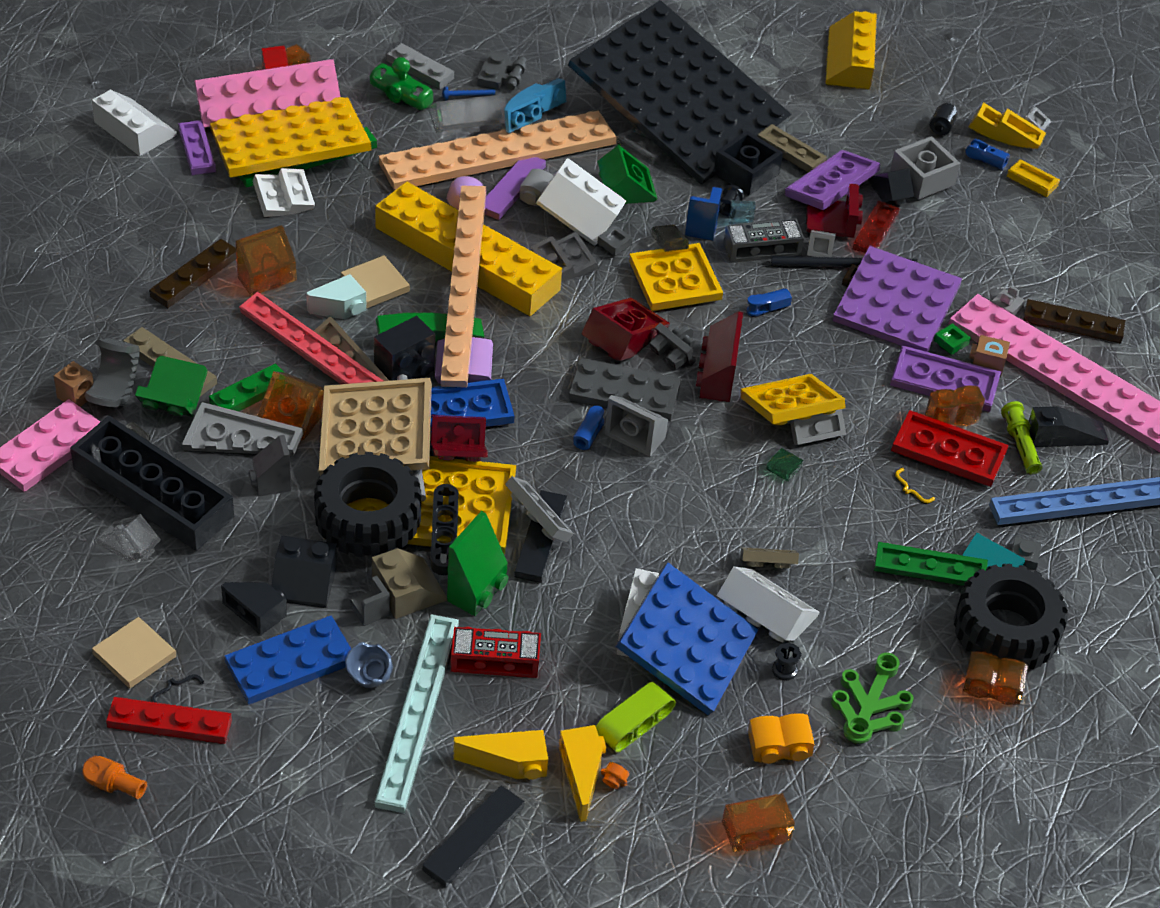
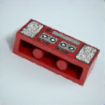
M454 627L451 672L538 678L541 633Z

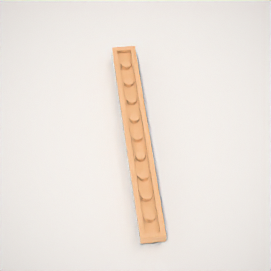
M461 186L441 371V387H468L486 186Z

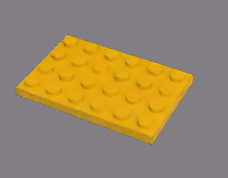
M336 97L332 101L327 102L314 101L308 106H289L285 110H266L263 113L254 115L244 114L238 118H223L210 123L211 132L230 177L371 151V142L348 97Z
M429 456V469L422 470L426 499L421 502V522L417 528L416 535L413 539L408 540V544L431 547L434 490L441 484H450L458 490L457 537L483 511L487 514L501 549L505 554L512 505V492L505 484L511 476L515 477L516 465L482 461L472 462L462 459L446 461L439 460L438 457ZM443 496V505H448L449 496ZM362 498L348 504L351 508L360 511H376L389 505L382 500L374 498ZM442 515L438 517V519L442 522H449L452 520V518L448 515ZM441 536L437 540L440 543H449L451 538Z

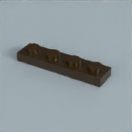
M219 239L149 289L150 297L166 308H170L239 258V249L223 239Z
M1027 299L1023 321L1028 324L1120 344L1124 337L1126 320L1031 299Z

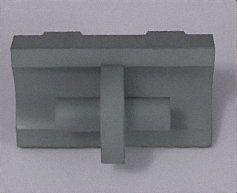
M661 323L655 327L657 335L649 343L653 352L661 355L664 351L670 349L671 352L666 356V360L674 369H678L685 363L692 366L696 362V359L692 357L693 349L691 347L695 344V341L692 339L693 330L690 327L686 326L682 329L675 327L672 332Z

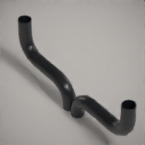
M197 674L189 675L179 681L171 678L166 681L167 687L155 692L151 696V702L157 703L155 698L169 691L172 684L181 685L191 679H197L200 684H203L204 680Z

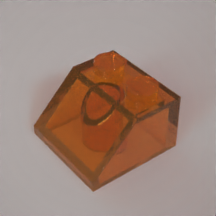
M282 225L236 240L238 279L250 296L257 292L262 293L297 280L296 261Z
M273 371L257 417L302 428L303 436L301 440H305L322 418L324 388L290 374Z

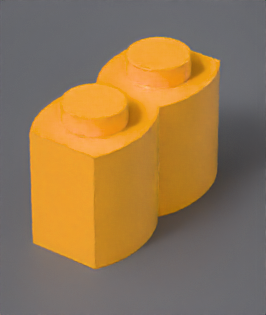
M796 713L781 717L760 716L750 719L748 734L754 761L766 764L775 763L780 759L803 761L813 755L814 740L808 715Z

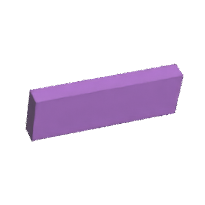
M202 120L178 123L179 133L191 174L198 175L216 172Z

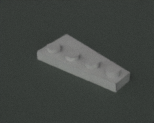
M201 402L183 440L182 449L183 451L258 454L279 435L285 434L289 454L294 456L303 436V429Z

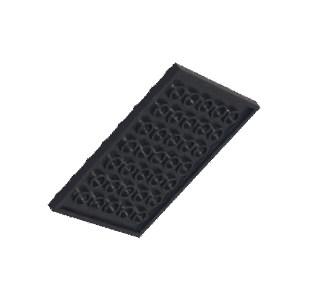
M661 0L571 58L568 66L701 185L716 175L714 174L716 171L714 165L717 150L746 130L758 137V134L773 124L780 128L792 116L788 110Z

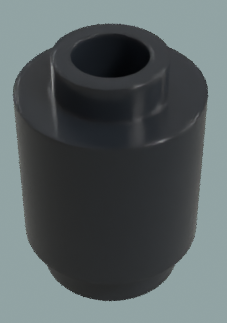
M943 103L937 107L929 123L930 129L935 134L944 136L951 132L958 117L956 107L951 103Z

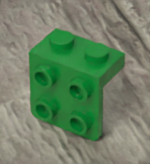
M159 356L156 359L148 387L138 386L135 396L144 408L154 411L161 409L180 417L182 415L193 417L208 370L204 365Z

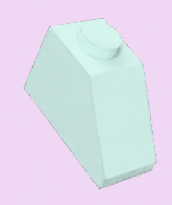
M351 274L306 292L307 311L309 314L331 316L332 318L345 320L366 311V291Z

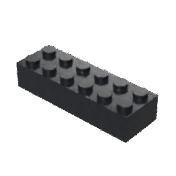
M109 415L70 447L73 469L195 551H198L234 518L233 496Z

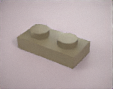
M741 547L740 559L747 561V566L763 567V562L774 563L776 568H791V564H798L799 553L796 550Z

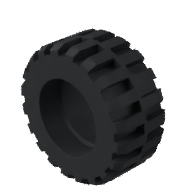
M365 452L364 455L353 453L349 455V458L344 459L342 457L336 460L334 466L330 464L323 471V474L319 476L316 488L314 489L315 523L318 527V532L322 538L326 539V542L337 543L340 552L347 555L350 552L355 557L363 558V555H371L372 558L394 550L397 547L401 549L408 544V540L413 539L416 535L417 528L421 522L422 490L420 489L418 478L407 465L403 467L402 461L397 458L392 460L389 458V455L380 453V455H373V452ZM362 498L379 499L389 504L376 511H360L348 506L352 501Z
M997 564L988 566L986 571L984 569L977 571L965 582L954 616L955 633L959 641L962 640L961 645L967 652L971 651V656L978 662L980 660L986 662L987 667L992 669L994 666L999 667L1004 672H1010L1011 669L1017 672H1025L1028 667L1033 670L1042 666V663H1047L1053 657V654L1056 653L1068 620L1067 604L1063 601L1064 597L1059 589H1054V583L1050 579L1045 580L1042 578V574L1036 570L1032 572L1027 570L1025 566L1012 567V564H1002V567H998ZM1003 609L1016 612L1027 619L1031 625L1014 626L1006 624L997 619L990 611Z

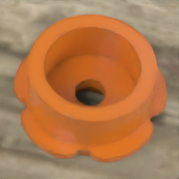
M609 762L605 769H601V774L604 776L603 782L609 787L618 789L619 786H627V779L630 774L624 767Z

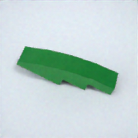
M398 313L379 315L376 317L377 332L380 334L418 316L435 333V342H438V340L445 339L448 314ZM474 318L472 337H485L480 318Z

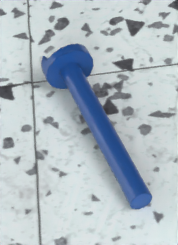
M444 87L442 90V97H444L445 101H448L450 96L495 95V90L449 91L448 87Z

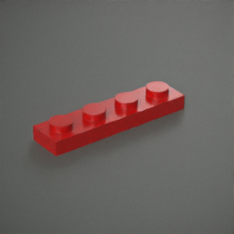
M114 697L106 723L107 728L225 744L232 722V714Z

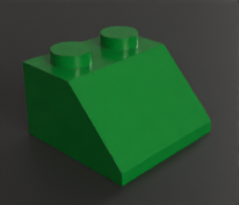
M620 145L614 147L597 161L600 170L599 176L603 184L625 199V204L655 202L658 199L649 168Z

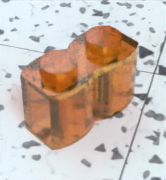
M962 386L955 390H937L929 396L925 416L953 426L973 425L980 420L985 398L978 386Z
M971 652L963 691L976 698H993L1005 705H1019L1024 692L1028 665L1014 659H1000L989 653Z

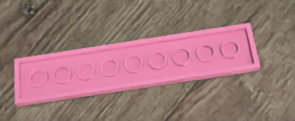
M979 294L950 318L948 326L953 323L976 343L979 342L980 335L1010 342L1006 361L1160 452L1159 400Z

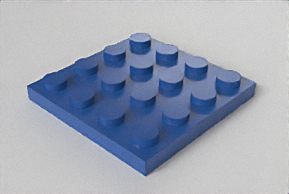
M667 563L661 569L615 647L709 716L718 705L758 629L670 563Z

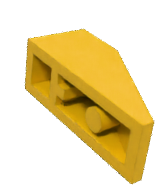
M595 725L560 731L559 751L580 822L587 820L601 767L602 754L606 753L604 737L598 735Z
M544 730L454 737V760L515 779L527 778L533 780L539 777H547L548 754Z

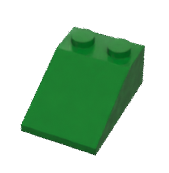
M483 511L472 520L449 546L447 601L473 616H476L482 608L486 609L489 606L493 595L506 586L509 578L507 575L508 562L487 514Z

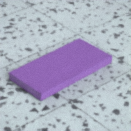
M841 150L785 188V196L824 210L847 194L849 183L860 185L880 171V163Z
M902 345L890 386L990 412L1001 371Z

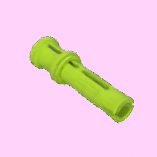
M1009 402L1001 408V415L1008 423V434L1015 438L1026 473L1030 475L1036 474L1043 467L1029 433L1030 422L1024 417V406L1021 402Z

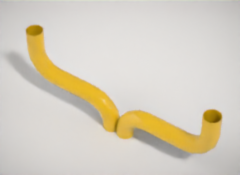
M900 468L896 471L895 477L904 485L903 492L914 494L923 503L935 501L934 497L924 499L915 490L908 489L907 482L899 476L904 469Z

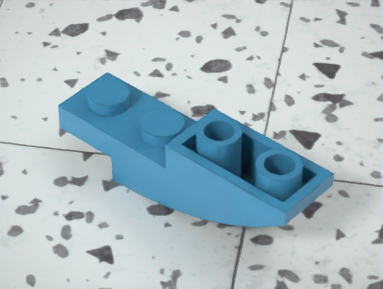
M558 78L545 85L536 83L515 95L504 109L506 132L511 133L542 118L541 113L567 102L565 80Z

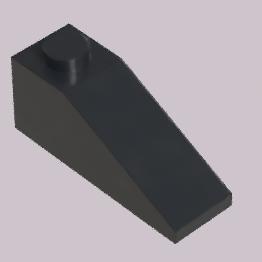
M1059 406L1032 408L1029 417L1031 426L1029 433L1035 447L1108 445L1109 443L1103 423Z

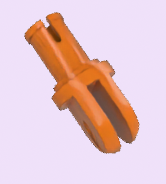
M93 756L88 758L83 765L82 773L84 779L91 785L108 793L119 790L134 796L136 799H140L146 791L147 781L125 773L124 766L103 756Z

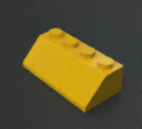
M854 11L829 26L825 84L870 90L875 64L877 14L866 11Z

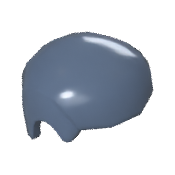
M364 642L358 643L349 650L345 659L346 671L352 680L366 688L379 687L390 678L393 670L390 654L379 644L368 645Z

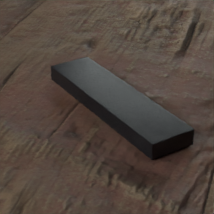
M541 490L539 494L541 498L561 519L567 502V495ZM532 519L516 565L514 577L542 583L554 541L544 535L542 532L543 527Z
M501 785L422 864V871L446 888L524 808L525 801Z

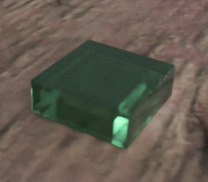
M781 448L767 463L766 469L789 482L802 468L804 460Z

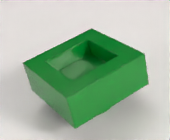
M952 323L935 334L934 342L953 355L968 346L971 337Z

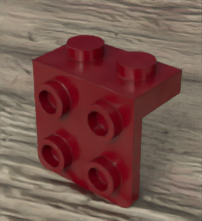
M849 183L846 201H836L824 210L807 204V232L811 233V230L832 233L839 237L854 238L856 227L862 224L863 210H859L862 208L863 195L859 194V184Z
M432 415L430 447L433 455L438 456L439 460L451 461L454 460V456L465 457L466 461L479 462L481 458L488 457V451L485 447L486 418Z

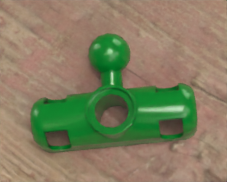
M398 57L394 59L392 68L384 63H380L372 70L369 77L370 84L385 92L392 102L400 103L402 101L417 110H425L433 103L432 89L407 74L410 69V63L406 58ZM381 69L386 70L383 76H381ZM416 88L423 89L419 96L413 94Z

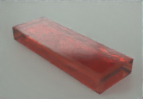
M878 201L855 239L852 249L866 254L869 246L880 249L899 216L900 208Z

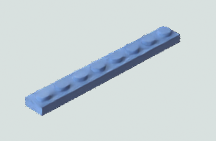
M1160 477L991 498L989 506L997 525L1160 505Z

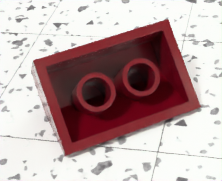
M738 311L711 325L709 336H703L701 351H706V354L701 353L699 369H703V372L698 371L696 387H701L699 398L730 402L743 312Z

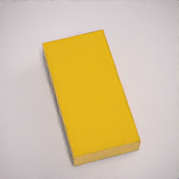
M1021 159L1007 173L1008 178L1045 197H1048L1058 187L1060 179Z

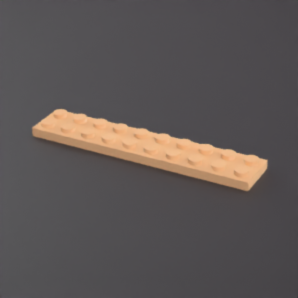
M590 111L584 114L526 125L511 133L506 132V129H502L497 132L391 152L379 156V165L395 191L406 181L414 186H420L514 166L517 161L533 157L548 159L615 145L616 135L599 111Z

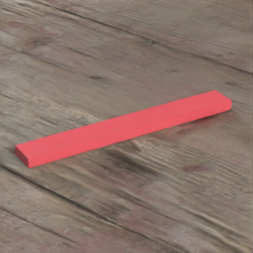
M259 292L239 306L240 312L339 384L383 381Z

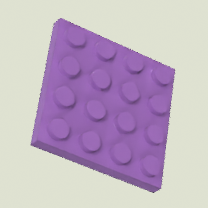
M869 246L833 315V321L900 346L903 345L928 352L934 341L935 334L938 332L961 285L962 278Z

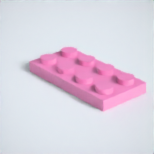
M68 399L0 447V474L26 492L72 458L70 447L98 425L100 421Z

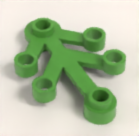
M882 653L877 657L875 665L877 675L868 695L859 681V674L855 670L847 669L842 673L841 685L851 690L861 708L859 715H856L849 703L850 697L846 691L836 690L832 694L831 705L833 708L840 710L846 722L843 727V733L851 742L865 743L871 739L873 732L888 728L894 732L902 729L904 716L897 711L888 713L887 717L870 720L871 715L895 707L900 710H908L913 703V695L906 690L899 691L897 695L879 699L887 680L897 674L900 665L898 657L892 653ZM837 698H841L844 701L840 702L837 700ZM900 699H906L908 702H903ZM891 720H896L899 723H893Z

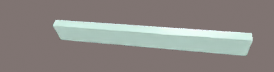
M430 615L375 799V808L405 813L452 650L454 627H458V619Z

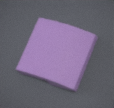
M472 337L468 383L491 380L492 340ZM445 339L438 340L435 378L438 384H441Z

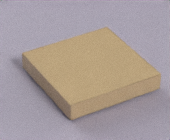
M385 255L341 272V278L351 274L366 291V309L410 292L408 282Z
M137 617L92 648L93 655L128 688H132L176 657V650L140 617Z

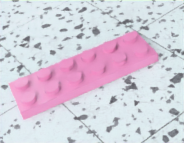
M334 59L194 81L204 128L210 127L211 122H216L223 118H238L244 114L254 115L263 113L266 110H285L289 106H308L314 101L327 102L340 97Z

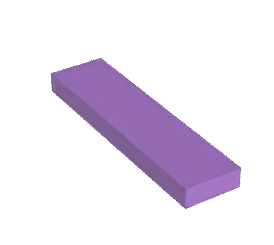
M533 157L517 161L486 196L484 214L500 220L520 197V185L531 169L543 170L546 167V160Z

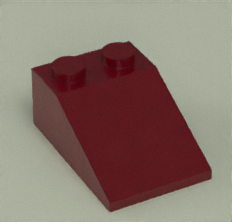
M627 298L593 308L581 334L588 338L592 345L607 351L611 358L622 361L634 357L657 335L655 327L659 323L663 324L666 328L669 327L670 323L633 298Z

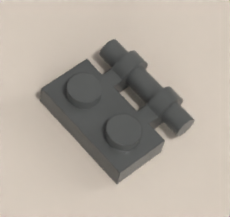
M489 51L478 76L477 86L500 90L501 85H506L508 90L513 91L520 84V75L526 69V58L519 56L517 60L511 62L510 55Z

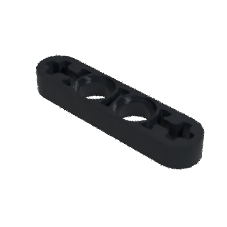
M450 484L437 486L433 495L431 569L434 573L442 576L448 575L449 546L457 538L458 490ZM443 496H449L448 505H443ZM442 515H448L452 518V520L449 522H442L438 519V517ZM441 536H447L451 538V541L449 543H440L437 539ZM441 554H447L446 563H441Z

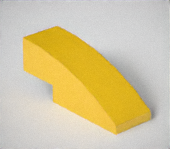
M984 102L974 114L969 128L993 140L1024 148L1038 149L1046 132L1011 110L1007 109L1004 114H1001Z

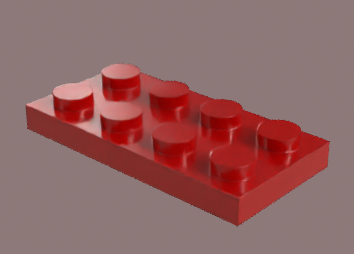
M909 410L894 440L891 451L992 487L1009 445Z

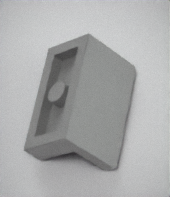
M842 409L836 410L833 414L821 413L812 415L810 419H794L786 423L791 424L794 445L846 435Z

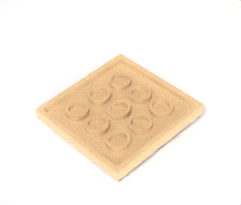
M419 378L324 386L319 457L320 475L323 474V471L330 464L334 466L336 460L342 457L344 459L349 458V455L353 453L364 455L365 452H373V455L387 454L390 459L397 458L403 462V467L407 465L411 470L429 469L431 379Z

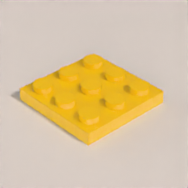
M700 243L630 253L629 262L651 311L717 301L723 298V291Z
M812 374L740 389L741 399L774 425H784L794 419H810L812 415L821 413L833 414L836 410L845 408V398Z

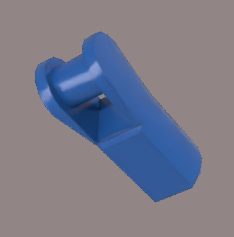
M979 139L972 140L965 149L968 157L983 161L1001 170L1007 165L1010 156L1008 153L989 146Z
M784 288L765 294L751 295L747 300L749 306L746 312L748 315L756 317L768 311L791 306V294L789 290Z
M593 406L588 410L584 421L573 436V445L577 448L588 450L598 432L604 426V409L601 406Z

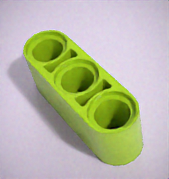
M650 682L598 722L596 725L598 735L603 736L605 743L615 752H621L665 719L675 707L676 701L655 682Z

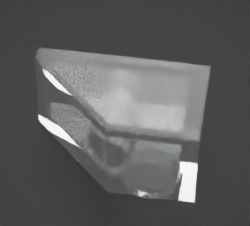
M141 514L112 522L94 539L97 544L128 562L137 559L142 561L147 559L155 552L153 547L161 541Z

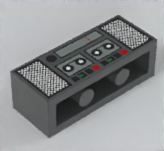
M797 219L726 225L723 243L730 263L771 259V256H801L804 237Z

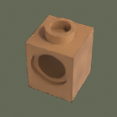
M72 361L54 375L58 399L63 402L70 399L79 407L87 402L85 392L94 384L93 374Z

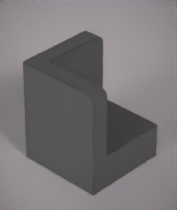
M378 576L371 578L370 592L351 599V607L364 626L390 616V594Z

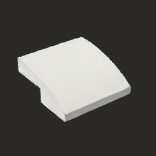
M281 168L278 175L255 174L253 184L264 217L297 214L315 207L303 169Z

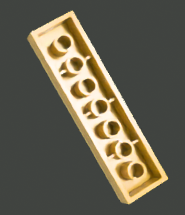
M406 181L375 206V228L452 272L459 210ZM483 224L477 287L526 315L532 316L560 291L562 268Z

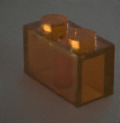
M783 793L725 805L722 819L733 852L741 850L752 851L760 846L770 844L781 845L791 840L795 825Z

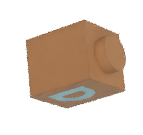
M980 335L978 345L972 344L969 358L974 359L973 364L1001 371V377L1010 342Z

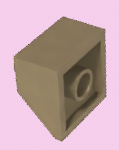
M398 548L372 557V577L378 576L389 592L390 611L395 619L447 601V596L423 557Z

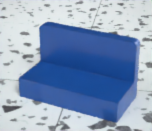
M712 187L710 199L690 197L685 229L686 236L714 240L722 188Z

